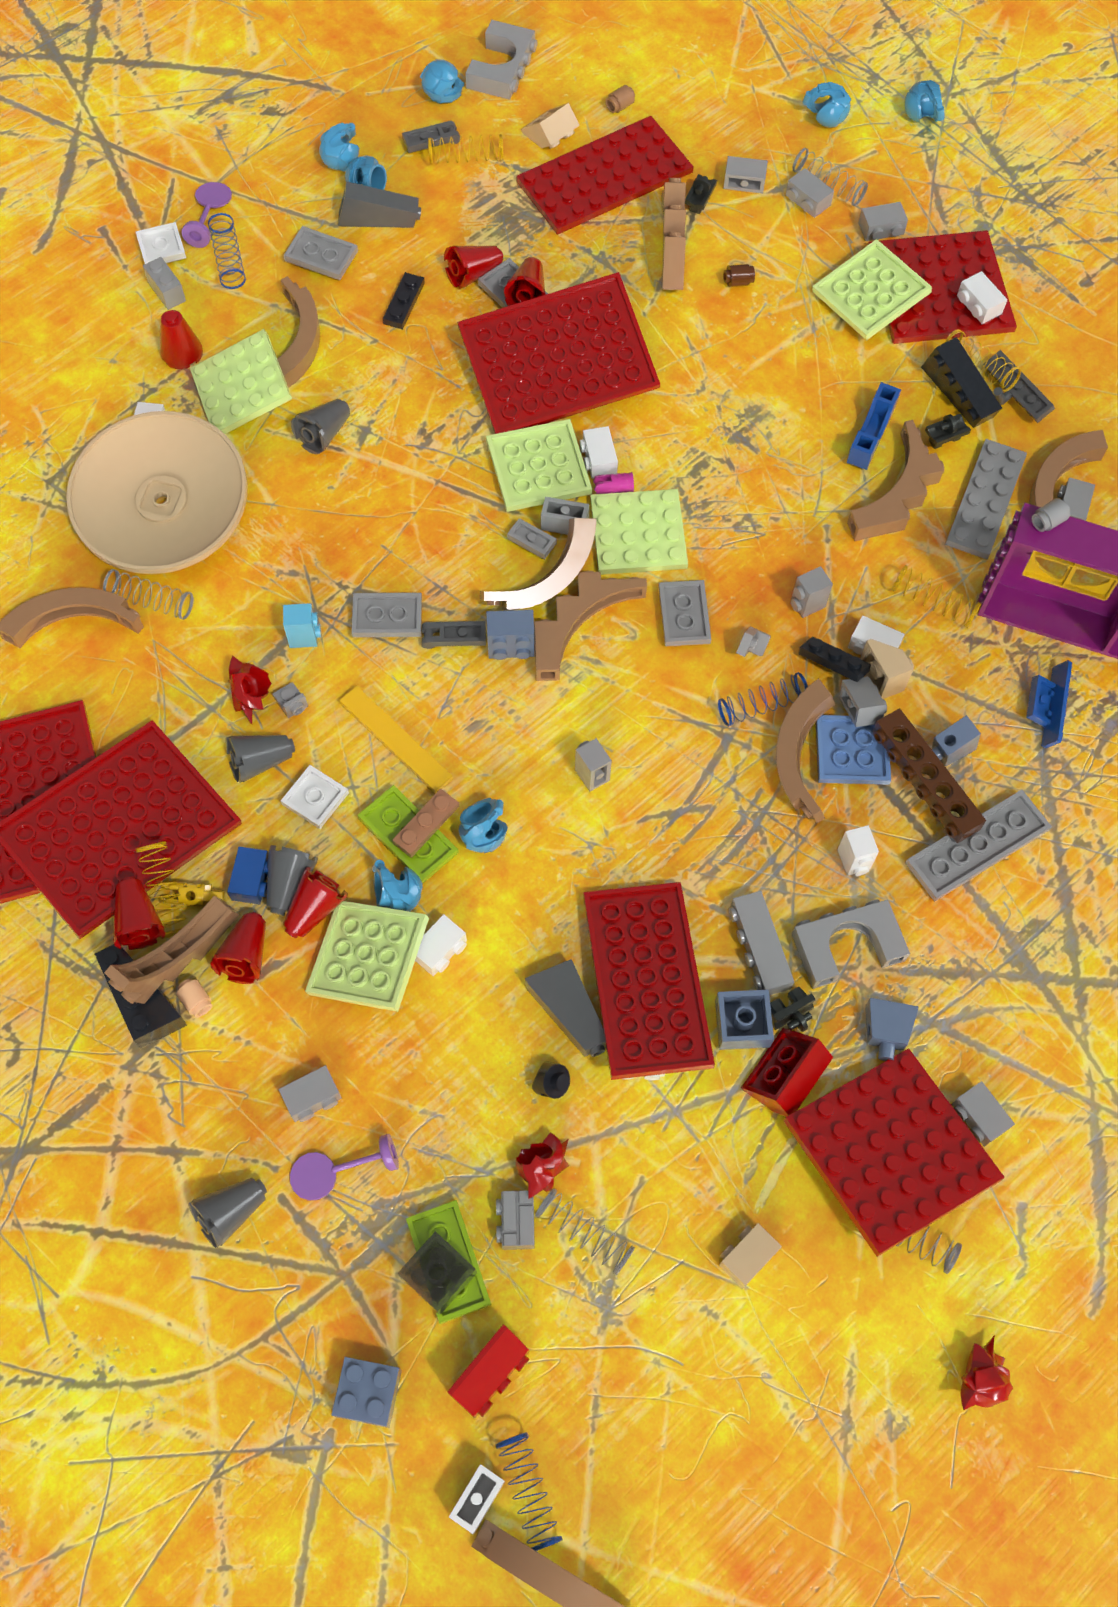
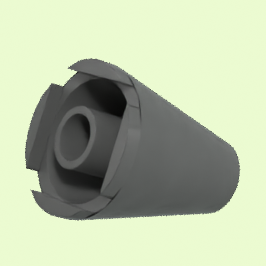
M335 399L299 413L291 421L292 432L296 439L300 438L304 443L301 446L312 454H320L326 450L349 418L350 408L345 401Z
M242 735L226 737L225 740L227 754H230L231 758L229 762L235 780L239 783L245 782L292 758V753L295 752L293 740L288 739L286 735Z
M271 845L268 856L266 906L271 908L270 913L284 916L285 912L289 910L303 872L307 867H310L312 873L318 858L314 856L310 860V854L282 847L281 851H276V846Z
M249 1178L193 1199L188 1205L196 1222L199 1221L203 1229L201 1231L213 1247L218 1248L266 1200L264 1194L267 1193V1190L261 1180L255 1181L253 1178Z

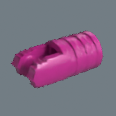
M633 472L599 475L593 479L596 494L634 492Z

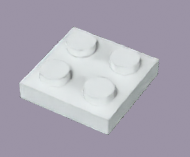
M176 222L136 231L145 264L159 257H162L165 263L186 258Z
M309 765L282 798L281 804L321 829L349 794V791L346 787Z

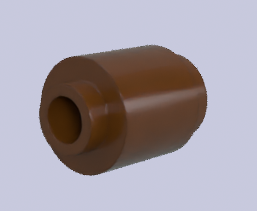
M748 264L728 265L727 269L723 272L724 282L729 287L748 286L750 283H754V266H749Z

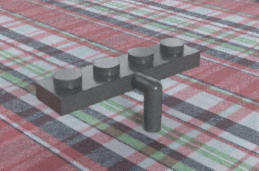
M1000 350L987 361L985 369L987 368V371L992 376L994 375V378L1001 383L1004 376L1013 368L1012 364L1014 367L1016 366ZM1018 369L1014 370L1013 375L1011 373L1007 377L1004 389H1007L1014 382ZM1022 372L1017 383L1009 391L1003 393L1000 387L995 388L993 391L1000 405L1005 404L1013 397L1037 423L1055 409L1054 405Z

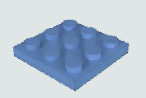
M822 715L816 721L818 783L890 785V758L883 745L879 744L873 736L872 731L875 724L855 727L850 716Z

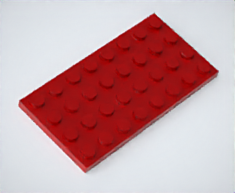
M648 116L516 176V182L556 234L559 235L663 187L664 182H669V178H682L693 173L694 166L652 116Z
M681 882L584 892V905L611 1080L713 1069L715 1061Z

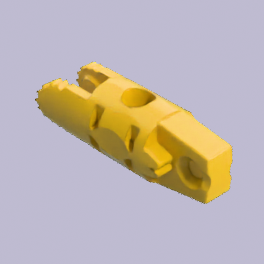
M177 883L175 885H161V888L167 887L165 890H179L178 894H181L168 901L165 900L172 898L171 896L162 897L161 902H165L161 904L205 906L214 896L225 900V890L212 889V884ZM191 891L195 893V898L191 896Z

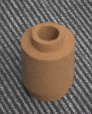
M623 85L613 91L605 101L608 110L611 113H619L634 103L635 93L627 85Z

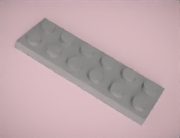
M985 439L945 545L988 560L1026 458V452Z
M1023 790L1018 791L982 813L987 821L981 830L958 844L953 838L946 835L907 859L906 865L934 902L1052 828Z

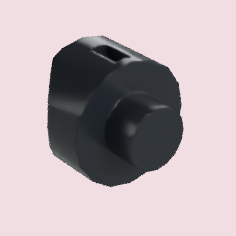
M545 1061L534 1079L532 1088L538 1095L552 1099L560 1098L567 1092L570 1086V1074L564 1065Z

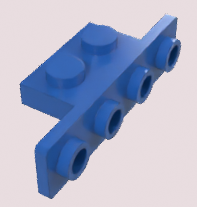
M1069 660L1052 668L1051 681L1041 675L1032 677L1026 718L1044 727L1041 746L1045 749L1062 741L1072 662Z

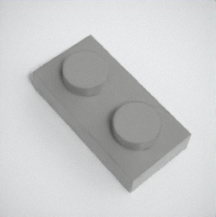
M520 518L507 533L508 540L544 560L557 544L555 537Z

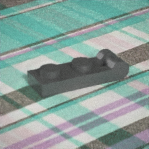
M447 121L402 133V138L408 153L427 149L428 138L433 139L434 146L440 144L441 137L444 144L450 142V137L453 138L454 144H457L460 141V134L456 131L455 123Z
M485 621L425 622L422 624V633L424 634L422 638L423 648L432 649L437 646H486ZM440 632V636H433V634Z

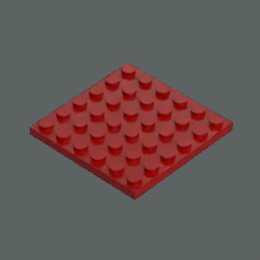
M988 230L879 241L932 286L930 294L888 324L893 344L947 339L957 329L964 332L966 337L1015 332L1017 328ZM981 271L1007 299L1003 313L983 324L972 315L971 311L957 297L961 282ZM958 331L959 333L952 336V338H960L961 332Z
M909 1048L894 1056V1060L889 1059L784 1119V1123L876 1257L1005 1178Z

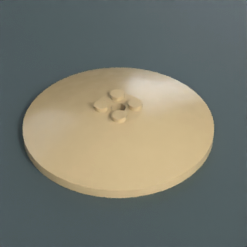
M153 411L141 413L109 426L84 448L77 458L69 477L67 509L72 525L81 541L94 555L116 568L134 573H168L187 568L202 561L219 549L232 535L245 509L248 486L247 477L237 449L230 439L211 423L199 417L181 412ZM162 496L167 497L166 502L162 504L156 503L158 498Z

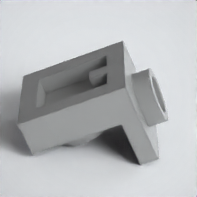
M750 626L744 633L736 653L744 657L748 652L763 656L771 636Z
M293 682L273 693L274 699L288 718L301 714L308 707L306 697L303 693L299 692Z

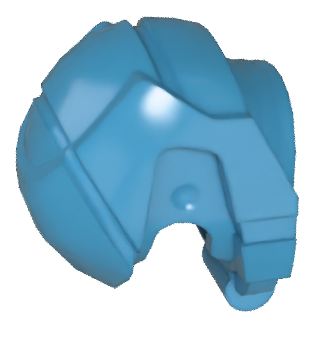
M436 59L426 65L420 76L422 88L426 95L437 103L457 100L461 96L464 82L458 77L456 67L447 60Z
M932 80L919 81L910 88L905 97V112L910 119L920 122V119L929 116L936 122L944 120L945 114L944 106H942L940 85Z
M828 82L818 84L817 87L807 91L802 103L811 112L817 113L816 120L819 124L828 128H834L847 118L850 112L851 98L843 86ZM830 96L823 103H815L819 97Z
M339 123L322 134L319 153L323 163L328 168L346 171L349 163L358 158L360 148L358 145L349 143L352 137L356 135L353 123Z
M365 155L349 163L345 171V180L384 190L387 174L385 168L374 157Z
M486 798L469 806L460 815L459 835L467 849L488 853L494 851L502 844L508 829L505 822L496 820L498 816L503 814L504 802L502 800Z
M377 860L372 867L377 906L412 911L418 905L421 898L423 883L420 877L412 869L404 867L399 880H397L394 874L386 869L384 862Z

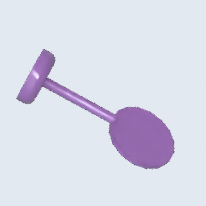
M219 182L205 183L196 190L195 198L205 208L199 222L189 221L182 228L183 239L193 247L203 248L210 242V231L204 225L210 208L222 207L228 204L232 198L230 188Z
M390 1134L382 1135L379 1138L380 1152L336 1166L326 1155L317 1152L307 1153L299 1157L293 1164L290 1172V1184L293 1191L300 1198L309 1201L319 1200L327 1196L333 1189L336 1182V1172L381 1158L389 1171L399 1169L396 1148Z

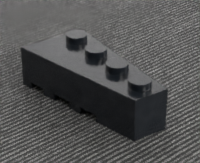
M957 337L936 347L921 366L973 428L994 418L1002 409Z
M113 944L95 953L133 1041L140 1049L187 1026L183 1018L158 989H156L145 1004L137 1002L132 1004L121 995L123 991L120 992L109 984L110 978L104 972L110 965H122L133 961L123 948L119 949Z

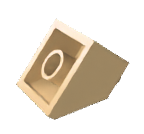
M569 103L549 109L523 127L521 131L540 148L549 146L551 149L560 144L559 139L562 137L565 139L575 133L574 129L579 126V123Z
M873 639L866 641L860 659L870 663L871 667L870 672L865 676H869L872 683L877 686L878 693L882 699L903 692L914 670L912 660L905 655L902 649Z

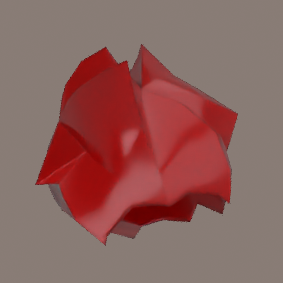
M232 655L229 665L228 682L231 685L235 712L243 710L252 724L253 710H264L261 699L268 695V689L272 683L268 677L269 673L253 664L242 663Z
M550 1132L542 1143L531 1144L530 1149H521L519 1156L516 1157V1168L518 1174L528 1183V1199L534 1197L542 1190L545 1192L550 1191L554 1185V1177L569 1167L564 1158L569 1139L561 1143Z
M995 1335L984 1348L976 1343L973 1345L965 1375L961 1377L963 1382L960 1395L963 1410L974 1405L988 1408L1009 1400V1394L1013 1390L1010 1382V1371L1003 1367L1005 1358L994 1354Z

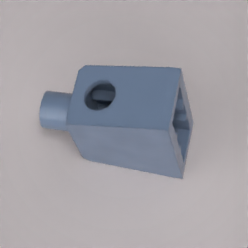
M966 715L934 737L932 750L943 765L948 766L975 751L981 733Z
M870 998L865 1007L867 1043L879 1047V1060H894L895 1050H904L908 1045L917 1016L918 1006Z

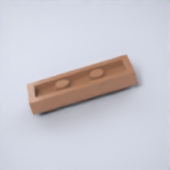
M440 789L392 840L393 844L412 858L457 810L459 802Z

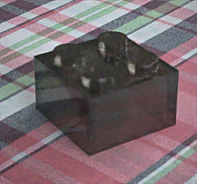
M435 1231L397 1274L440 1316L477 1272L463 1256Z

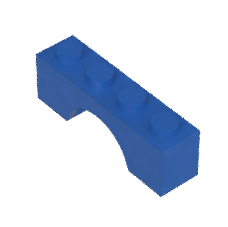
M882 382L880 383L861 430L858 431L851 446L846 463L865 470L868 469L897 405L901 389Z

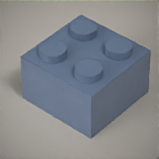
M533 610L486 611L489 659H527L534 657Z
M769 990L718 992L715 999L719 1050L770 1048L774 1035Z
M345 1357L331 1415L337 1418L390 1428L402 1370L398 1367Z

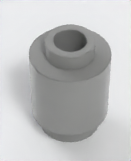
M1055 498L1035 511V514L1032 516V523L1040 532L1050 531L1069 519L1070 507L1066 501Z

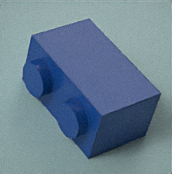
M238 847L227 891L232 901L261 904L262 897L267 895L268 851Z

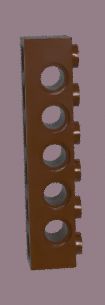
M899 708L876 721L872 731L875 740L883 745L890 760L894 763L896 762L901 769L903 777L912 783L918 797L928 804L931 814L944 825L947 835L958 844L980 831L987 820L902 710ZM894 737H898V738H900L902 741H901V742H900V741H897V740L894 739ZM908 755L914 756L917 760L910 759ZM922 774L929 775L931 779L923 777ZM936 793H942L945 798L939 797ZM951 811L957 812L960 817L952 815Z

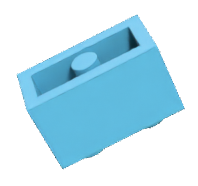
M312 604L283 605V626L289 647H317V638H321V625L318 624V613L313 612Z

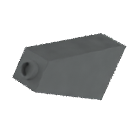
M346 181L339 209L338 226L414 228L415 221L419 220L421 216V207H418L419 198Z
M572 959L525 978V986L528 992L584 1057L590 1054L592 1057H595L606 1051L602 1024Z

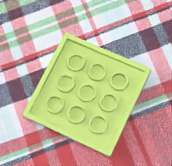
M876 239L813 285L812 290L864 339L868 340L930 294L932 286Z
M264 329L190 368L209 423L217 427L224 434L292 399L268 333Z
M570 419L486 436V442L507 512L543 505L545 496L566 500L592 494L591 483Z
M678 489L591 495L592 518H597L594 537L598 572H601V575L688 569Z
M343 901L334 909L305 992L312 996L398 1012L429 920L428 916L421 913Z

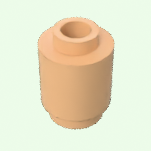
M187 979L178 986L179 990L176 996L189 1014L199 1018L211 1010L213 1006L210 1003L211 998L198 980L191 981V979Z

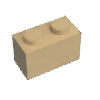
M759 1223L754 1228L748 1225L738 1236L742 1241L735 1248L730 1244L720 1255L723 1261L719 1266L742 1289L782 1247Z

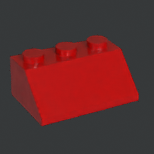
M782 1028L741 1089L771 1111L787 1117L799 1109L833 1059V1056L818 1038Z
M503 1324L448 1390V1394L472 1417L476 1418L478 1414L483 1417L493 1405L490 1401L496 1392L502 1394L512 1382L509 1376L516 1369L520 1372L530 1360L526 1356L529 1353V1349Z

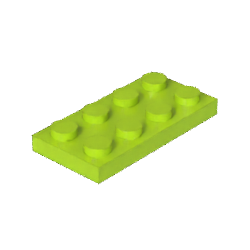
M393 785L357 816L405 867L412 869L420 877L422 883H424L456 856L459 851L439 830L430 837L412 858L395 846L392 840L419 810Z
M457 1200L406 1218L439 1324L491 1306Z

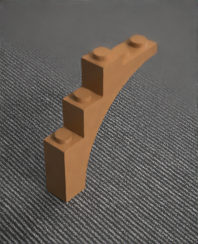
M669 178V182H664V190H662L661 195L663 205L662 289L683 290L686 183H681V178Z
M913 420L904 422L900 434L905 448V468L902 477L882 498L865 507L852 510L847 524L854 541L905 530L910 519L908 509L921 507L927 496L926 486L940 482L941 476L944 473V464L939 460L937 453L929 454L927 446L921 440L920 429L916 428Z
M579 572L577 581L578 596L564 595L556 597L557 621L548 619L534 621L536 681L560 680V664L565 648L578 628L595 613L610 605L631 599L646 598L647 579L632 577L629 579L608 578L601 580V572Z
M214 896L186 926L157 949L135 961L122 965H110L104 972L110 978L109 984L116 990L123 991L121 995L130 1003L145 1004L164 980L174 982L192 959L201 961L240 914L224 900Z

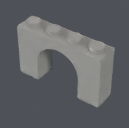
M491 20L485 32L486 49L505 53L513 59L501 65H492L472 59L465 73L466 89L510 100L513 92H516L518 89L519 80L524 76L526 65L530 64L532 52L536 51L537 40H535V30Z
M879 899L872 900L866 903L864 907L857 908L852 906L844 909L843 913L840 914L828 913L821 916L819 920L812 922L804 920L796 924L792 937L812 989L835 983L840 975L829 947L830 937L840 930L852 929L868 937L882 968L906 961L910 952L888 900L881 902Z

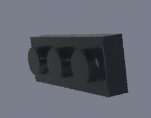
M404 273L383 317L384 325L403 330L425 284L424 277Z
M811 637L799 648V655L855 682H858L870 672V663L815 637Z

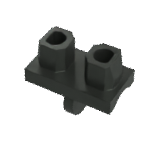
M698 174L685 199V204L690 206L689 210L691 212L700 214L704 210L716 187L717 180H709L707 176Z
M949 414L944 416L942 421L926 426L925 431L929 436L930 444L934 449H937L949 441L955 442L960 440L962 436L970 434L971 429L964 423L961 414L955 416Z
M797 987L788 993V998L792 1003L790 1006L785 1007L780 998L770 1002L772 1025L775 1030L786 1024L790 1030L798 1027L801 1032H804L808 1029L807 1021L812 1019L809 1011L814 1009L813 1002L816 1000L812 993L807 995L800 987Z

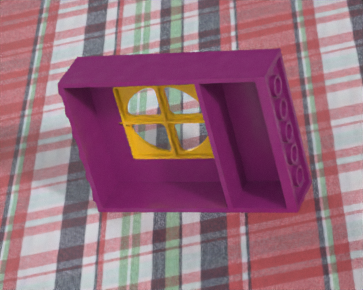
M1024 503L1021 511L1016 510L1012 524L1009 525L1006 536L1003 538L994 561L990 565L988 574L984 578L983 590L977 600V603H981L978 616L1118 659V531L1070 516L1068 520L1050 531L1040 532L1034 527L1032 516L1041 507ZM1035 556L1067 565L1068 567L1064 575L1058 577L1046 571L1038 563ZM1076 569L1109 578L1097 583H1079L1071 580Z

